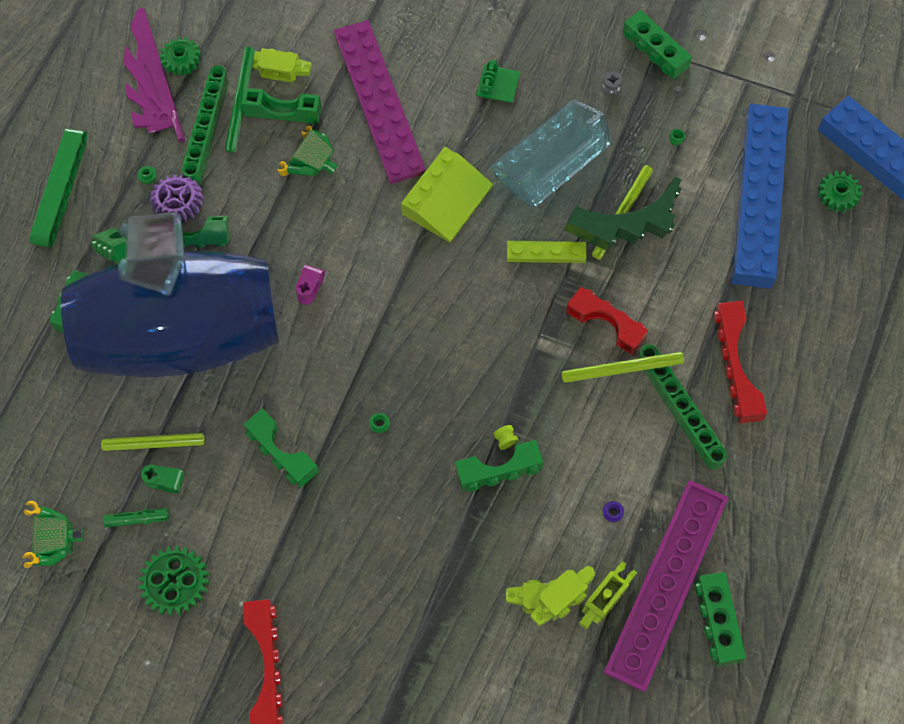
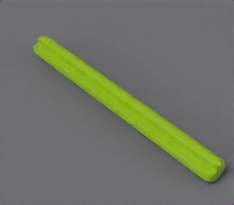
M645 165L616 214L629 213L653 172L651 167ZM596 246L592 256L600 260L606 250Z
M682 352L566 370L562 372V380L567 383L683 364L684 355Z

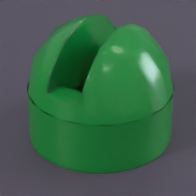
M673 129L669 135V141L672 145L678 146L683 143L686 135L680 129Z

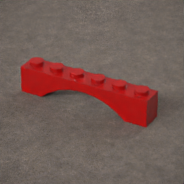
M743 301L719 303L716 311H714V321L719 326L717 331L719 342L722 341L723 345L721 355L727 364L725 375L727 379H730L731 384L729 386V394L731 398H734L735 403L733 405V413L735 417H738L739 424L764 421L767 415L763 394L748 380L738 358V337L747 319Z
M269 599L243 602L244 624L257 639L265 666L261 693L249 713L250 724H284L283 716H279V707H282L281 693L278 694L277 685L281 684L280 671H276V663L280 661L279 650L275 649V641L278 640L277 627L273 626V619L277 618L276 606H272Z

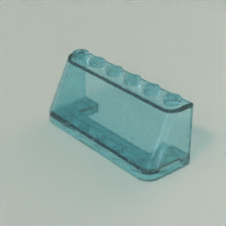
M573 99L492 164L493 174L525 204L530 207L537 206L610 145L611 134L605 115Z

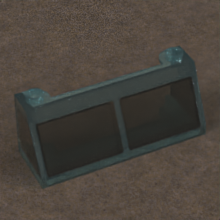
M164 213L128 217L127 222L122 223L119 234L122 237H126L125 259H121L118 266V271L121 272L120 279L170 295L184 260L181 215Z

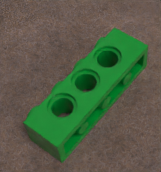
M639 10L624 21L622 32L624 36L631 40L640 51H643L653 63H656L666 75L675 79L690 67L692 56L643 11Z
M726 572L701 575L694 586L696 595L700 596L702 603L699 605L701 617H705L707 626H704L705 636L707 639H710L712 646L709 648L711 660L715 661L716 667L742 663L746 656ZM708 594L717 595L719 602H712ZM720 615L724 623H716L713 616ZM720 636L726 637L729 645L723 646L718 638Z

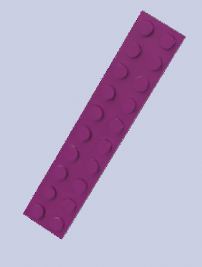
M369 20L333 30L390 185L423 175L426 168Z
M691 480L688 481L603 674L645 693L729 497Z

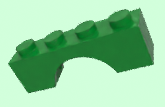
M252 88L244 89L241 103L244 116L313 124H319L322 110L319 95L300 94L298 98L293 100H280L268 95L262 89Z
M209 216L204 227L195 232H185L178 229L170 217L150 218L146 223L149 246H155V248H165L168 245H174L175 248H183L186 245L204 247L206 244L222 247L228 244L230 240L228 216Z
M115 228L92 235L93 241L91 245L94 252L117 265L142 258L136 238L132 236L121 237L120 231Z
M263 408L243 424L246 430L245 436L251 442L255 440L259 444L258 449L265 457L269 455L273 459L271 463L278 471L282 469L287 474L285 478L291 485L296 484L301 488L319 473L317 465L304 451L290 454L280 451L275 446L274 439L278 427L276 422Z
M533 440L516 445L512 459L502 466H487L474 456L455 461V469L462 491L472 492L478 490L483 485L494 486L505 479L512 481L518 479L520 475L527 473L528 475L537 474L543 469V460L537 441Z

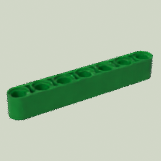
M220 65L213 66L209 71L182 165L184 177H189L192 181L195 180L197 184H200L203 179L229 84L226 70Z
M66 128L63 133L31 229L30 243L32 245L51 248L55 243L87 144L88 136L86 131Z
M647 344L641 348L639 358H645L644 355L646 354L658 356L661 353L654 345ZM666 366L643 370L706 466L712 470L720 469L727 458V452L671 368ZM655 371H661L664 375L659 376ZM671 387L675 392H669L666 388ZM677 404L685 405L686 409H680ZM688 421H695L698 426H691ZM699 438H706L709 443H702ZM711 455H717L721 460L715 461Z

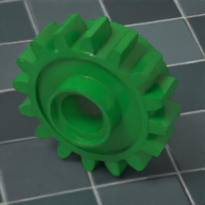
M177 37V41L170 39V44L164 43L165 48L160 49L161 54L159 57L163 68H166L168 73L172 72L173 75L181 76L190 74L194 69H197V64L201 63L199 59L201 58L198 44L195 45L194 40L188 41L187 37L181 40L180 37Z
M835 171L833 176L828 173L826 178H822L818 187V198L822 199L821 204L827 206L828 210L831 209L834 212L842 211L844 213L846 209L852 210L854 205H858L862 196V192H860L862 186L857 185L858 179L852 180V174L845 176L846 173L843 171L839 175Z

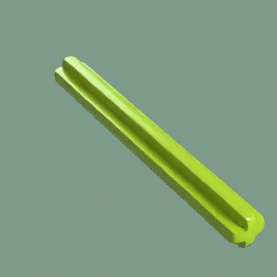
M203 433L105 438L101 441V448L104 451L197 446L205 444V435Z

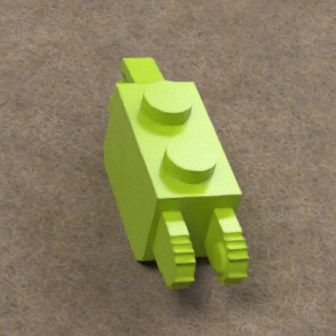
M262 48L261 52L255 51L252 68L259 70L262 78L291 83L296 80L297 76H309L312 65L311 62L299 59L298 54L293 52Z
M623 561L614 572L611 571L585 603L582 610L585 616L579 622V625L585 630L593 621L596 624L603 621L626 592L629 583L636 576L637 572L635 570L630 571L625 580L618 576L625 569L626 563Z
M586 566L577 574L573 570H566L540 593L539 606L530 616L536 625L540 627L551 619L555 621L558 617L563 619L571 611L570 606L575 602L577 605L580 604L587 597L585 593L588 590L587 585L594 579V568Z
M528 580L521 587L507 588L506 603L520 605L526 614H532L539 606L540 593L555 580L549 581V583H540L539 580Z

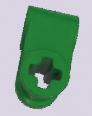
M147 465L142 469L141 477L146 486L151 489L179 493L185 472L173 467Z

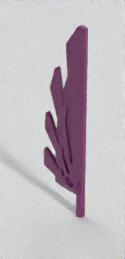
M137 9L130 25L137 42L136 61L128 47H125L124 65L136 79L138 87L137 93L126 83V95L129 100L141 106L143 115L131 112L134 127L147 128L149 133L174 127L178 142H184V133L145 9Z

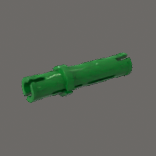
M144 508L142 511L103 515L104 528L134 524L150 525V523L169 521L168 508L151 510Z

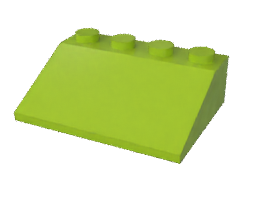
M444 147L401 202L402 215L451 243L493 187V184L461 155Z

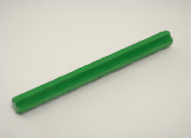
M249 46L244 48L225 150L229 153L236 152L243 116L241 103L244 89L248 88L255 54L254 48Z

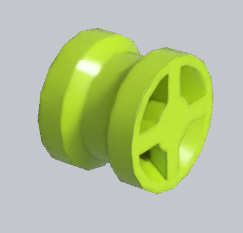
M512 425L503 426L493 433L495 439L499 441L498 446L501 450L511 448L519 442L518 437L513 434L514 429Z

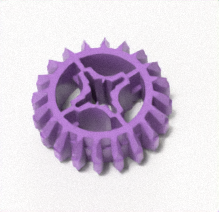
M174 174L173 178H169L166 175L165 181L159 180L160 185H154L155 190L151 191L152 197L150 202L152 210L158 218L170 217L172 222L176 221V223L180 224L181 220L187 223L188 217L194 219L193 213H199V208L202 207L203 195L201 188L195 180L192 181L189 177L185 178L183 174L180 177Z

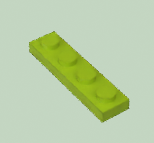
M507 241V262L586 263V242Z

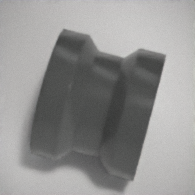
M615 71L606 73L603 79V91L608 95L618 94L621 90L622 76Z

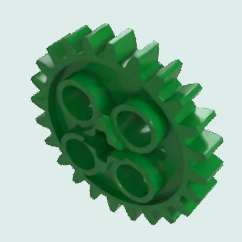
M176 545L174 551L167 546L166 553L159 549V556L156 557L152 554L151 558L153 561H145L148 568L140 570L145 575L138 578L140 582L144 583L138 587L140 591H145L141 594V597L147 599L145 602L147 606L153 604L152 610L154 612L160 608L159 613L161 615L168 611V615L172 617L174 611H176L181 616L182 609L190 613L189 606L193 605L197 608L198 606L195 601L197 599L203 601L201 593H208L204 585H209L210 582L204 578L208 577L210 573L203 571L207 568L206 563H201L202 557H196L194 550L189 553L187 547H184L182 552L178 545ZM181 562L178 569L171 570L173 563ZM159 576H163V582L161 584L155 585V579ZM189 577H193L194 582L191 585L186 586V579ZM175 578L177 583L174 584L171 580ZM177 592V597L174 600H168L170 593Z

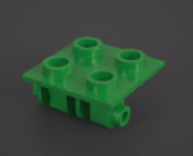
M491 59L487 65L484 64L476 96L512 103L521 71L498 67L497 61Z

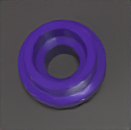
M611 501L605 504L603 516L607 521L615 523L623 518L624 508L620 503ZM612 509L616 510L617 514L611 515L609 511Z

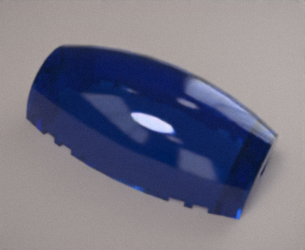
M186 251L163 253L111 265L68 284L61 291V319L68 355L73 366L77 370L97 374H112L114 376H176L226 365V363L241 360L255 352L258 353L278 343L279 335L274 312L269 262L265 259L224 252Z

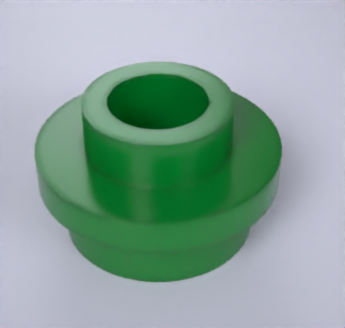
M144 166L139 169L137 177L141 183L149 185L155 182L157 172L152 166Z
M376 413L370 418L369 426L375 433H384L389 429L390 420L387 415ZM381 421L383 425L377 426L376 423Z

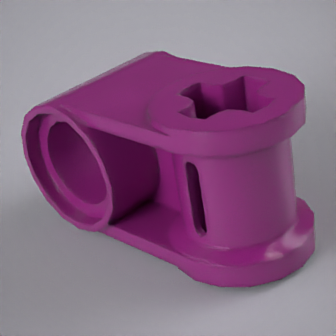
M304 265L295 287L297 299L301 304L308 305L314 301L319 287L323 283L325 270Z

